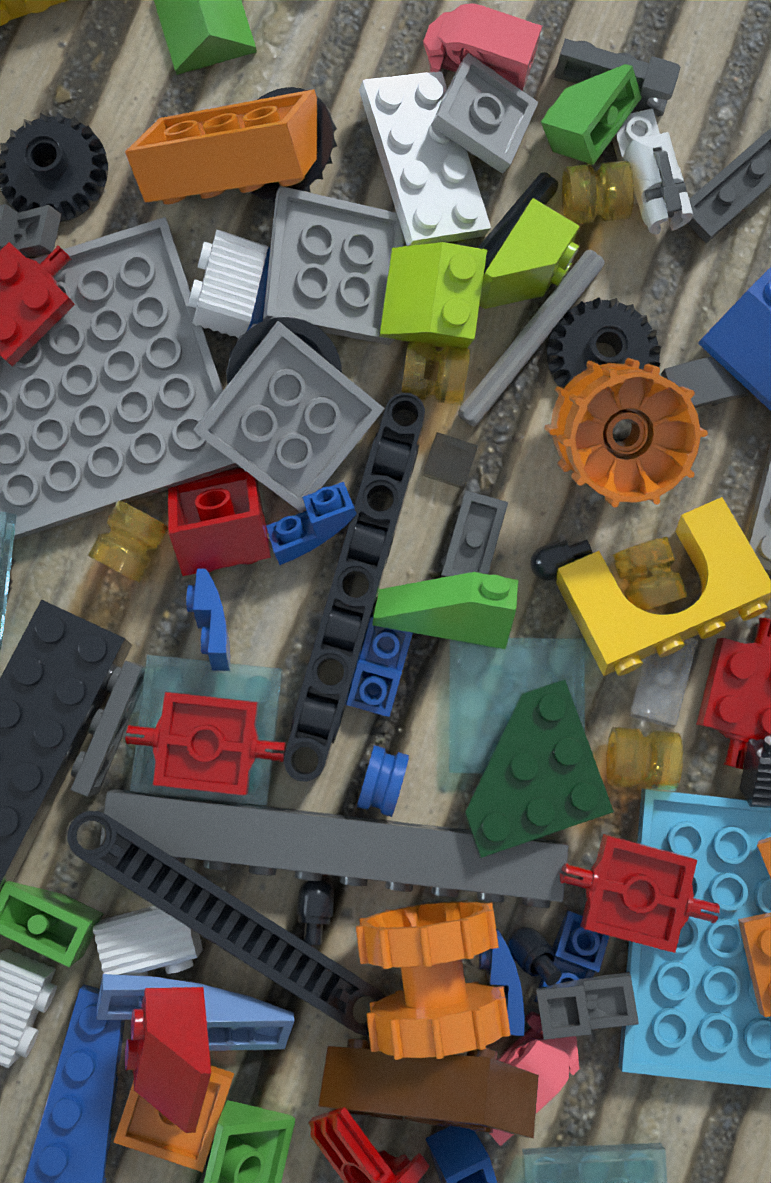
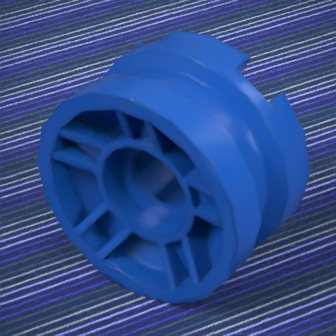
M374 745L357 807L366 810L371 806L380 809L381 814L392 817L405 776L409 755L398 752L394 756L387 754L385 748Z

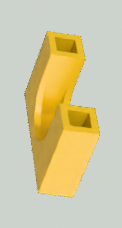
M723 497L682 514L675 532L693 562L701 581V596L699 600L684 611L669 615L648 613L634 606L622 594L600 551L558 568L556 584L603 676L616 671L618 676L628 674L642 666V659L658 653L660 658L666 657L685 646L683 641L699 634L701 639L709 638L726 628L725 622L739 616L743 621H747L768 609L766 604L771 598V580Z

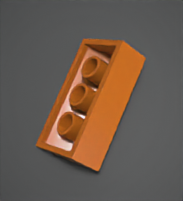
M315 89L159 118L125 151L144 202L162 200L163 204L169 205L191 195L200 194L201 198L207 199L218 196L229 189L239 188L240 192L246 193L257 190L267 183L279 182L280 186H291L301 182L317 159V97Z

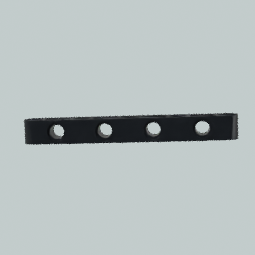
M411 393L397 394L387 403L379 432L376 433L354 506L356 515L349 523L290 729L291 734L284 755L286 772L297 781L307 782L313 780L324 771L332 744L335 743L420 447L419 441L424 426L425 408L423 402ZM400 410H409L415 414L417 420L410 426H400L393 420V416ZM377 492H385L391 496L393 504L388 510L376 511L368 504L370 496ZM354 575L364 577L369 583L367 592L358 598L348 596L343 590L345 581ZM336 660L343 665L344 676L339 683L326 685L320 680L319 669L325 661ZM301 747H309L317 753L318 765L312 772H302L295 766L294 755Z

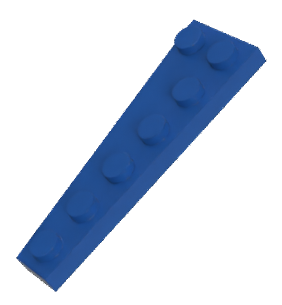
M84 984L79 989L24 1183H106L105 1170L107 1153L111 1143V1119L113 1104L116 1100L117 1069L121 1058L125 1020H97L99 988Z

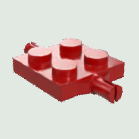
M10 242L0 250V356L12 367L75 305L58 287L56 280L53 278L72 260L58 245L40 264L37 261L26 258Z
M768 618L758 619L759 623L754 643L744 644L727 638H717L696 725L717 730L730 739L723 765L742 770L749 740L752 738L757 741L760 739L764 740L766 736L771 735V619Z
M165 692L162 716L155 728L128 725L126 733L144 735V737H125L127 745L153 747L156 761L153 785L245 796L248 794L250 771L256 758L283 762L285 753L269 752L267 749L284 751L286 747V742L258 740L256 722L259 702Z
M603 834L597 860L591 867V870L569 865L568 863H564L561 869L565 873L579 877L560 873V883L586 889L587 901L580 926L593 932L676 953L681 929L689 916L716 923L718 916L701 909L718 914L720 912L718 903L693 898L692 881L697 860L685 855Z

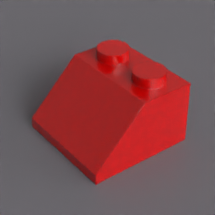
M243 468L216 473L168 488L169 537L182 576L196 574L197 569H206L210 573L216 569L240 564L248 565L259 560L271 558L268 531L258 482L255 477Z
M204 987L145 988L141 1009H133L131 1039H127L125 1047V1070H133L134 1091L185 1133L196 1132L211 1077Z

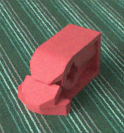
M473 3L460 5L454 11L444 12L428 27L423 44L428 56L430 72H439L443 68L456 73L460 63L469 53L523 91L536 56L542 26Z
M531 1011L525 1017L526 1022L531 1028L500 1055L497 1060L539 1075L536 1113H538L561 1091L569 1079V1072L574 1075L580 1068L577 1037L544 1040L540 1015ZM493 1129V1133H489L500 1147L514 1135Z

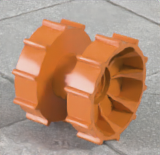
M627 358L625 364L607 363L599 365L598 363L588 361L585 371L575 376L564 388L559 386L555 388L559 396L553 408L551 424L545 425L544 429L552 435L554 446L561 458L557 465L564 472L574 471L571 474V478L579 486L587 483L597 493L605 496L604 499L614 508L618 507L620 502H642L647 500L658 505L661 502V495L673 489L685 476L693 478L695 475L690 469L698 454L700 438L708 435L707 430L700 428L698 414L691 401L695 392L682 386L679 387L674 382L660 376V368L657 366L646 364L643 370L639 369L640 362L631 358ZM623 419H629L632 426L630 435L625 440L616 442L612 434L614 426Z
M468 900L438 903L426 902L420 905L386 909L384 912L359 919L360 925L356 926L360 964L369 963L375 966H382L383 969L401 967L404 990L395 991V994L369 1003L370 1012L366 1013L371 1052L380 1051L386 1055L394 1056L395 1060L428 1057L442 1059L444 1056L475 1049L484 1050L487 1045L501 1037L510 1036L504 987L479 984L478 981L465 983L462 959H473L475 955L489 949L499 948L492 902L480 903Z

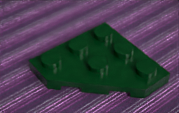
M565 679L522 693L517 700L509 721L464 812L479 858L614 812Z

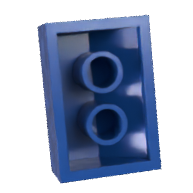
M771 267L698 342L704 350L770 411Z

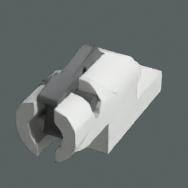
M653 108L631 113L612 138L629 204L638 203L642 219L650 233L659 234L661 232L660 224L664 223L667 219L669 220L671 230H676L691 221L694 215L681 169L677 164L670 135L668 132L659 133Z

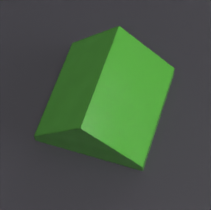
M154 0L176 75L257 52L241 0Z
M227 1100L217 1123L204 1183H281L296 1118L288 1114Z

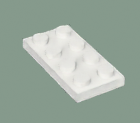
M442 71L363 80L359 88L407 246L483 237L491 229L467 150L430 125L447 91Z

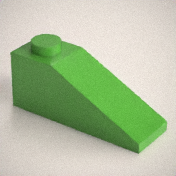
M470 572L379 589L372 625L506 649L516 613L518 580L499 575Z

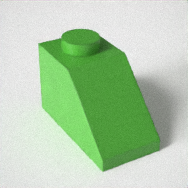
M624 64L564 89L541 121L552 152L594 165L642 98L633 66Z
M11 881L5 882L0 892V934L67 967L72 966L84 956L94 936L93 926L101 921L104 913L65 894Z

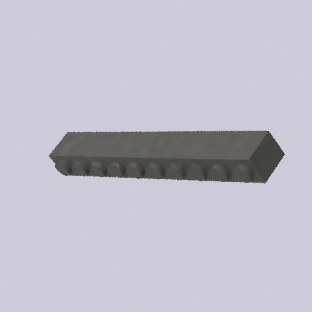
M114 789L107 791L104 814L115 819L183 864H185L186 858L204 860L203 867L214 870H230L231 863L249 865V873L266 876L276 875L277 869L295 871V878L308 881H321L322 874L340 876V883L351 886H367L368 879L386 881L385 888L402 892L413 891V885L432 887V894L445 897H458L459 890L477 892V899L488 902L500 903L504 902L505 895L523 897L522 904L539 908H549L550 901L563 902L565 883H560V873L566 874L561 869L563 864L567 863L569 845L562 840L537 838L479 858L469 829L125 789ZM103 826L101 831L100 845L103 843L105 838V831Z

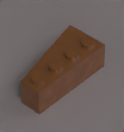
M348 1039L347 1047H327L318 1107L330 1110L345 1107L350 1114L399 1121H403V1117H405V1120L445 1127V1124L488 1133H493V1129L514 1134V1136L534 1139L539 1075L498 1061L497 1051L490 1049H475L468 1051L467 1056L453 1054L444 1056L442 1059L428 1057L395 1060L394 1056L386 1055L380 1051L371 1052L370 1041Z

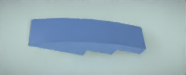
M102 975L97 1000V1020H131L133 1009H141L145 988L204 987L209 1051L285 1049L295 1021L294 1014L291 1011L247 995L204 984L153 976Z

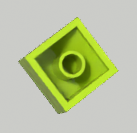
M532 198L484 274L479 306L488 309L542 297L552 283L559 286L572 265L571 261L579 249V245L574 243V239L580 226Z
M446 242L392 248L379 337L465 351L475 339L487 250Z

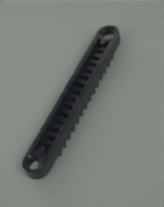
M86 811L76 815L70 821L66 830V843L69 850L76 857L344 1027L363 1036L369 1035L368 1023H358L354 1018L353 1008L357 1000L364 996H369L373 1001L385 998L386 996L380 990L107 814L99 811ZM87 821L100 823L105 831L103 843L93 850L83 848L77 840L79 827Z

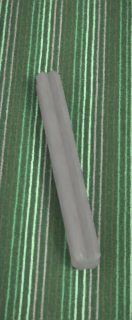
M593 250L585 251L559 286L556 287L459 408L458 415L463 421L473 427L481 421L549 336L553 328L601 271L605 263L601 256L597 255Z

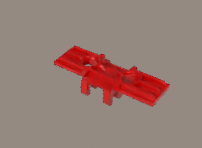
M345 1107L314 1116L308 1122L311 1127V1138L344 1183H418L430 1167L421 1153L415 1155L410 1161L406 1154L394 1157L385 1150L378 1152Z

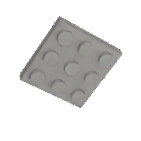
M280 186L276 192L263 321L269 317L291 316L309 321L324 333L390 345L395 341V339L379 337L391 250L394 247H403L404 235L397 213Z
M277 321L195 426L194 432L302 513L306 508L302 497L322 488L385 408L282 323Z

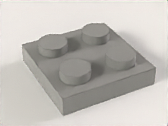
M467 53L460 63L430 125L503 174L513 161L538 105V101Z

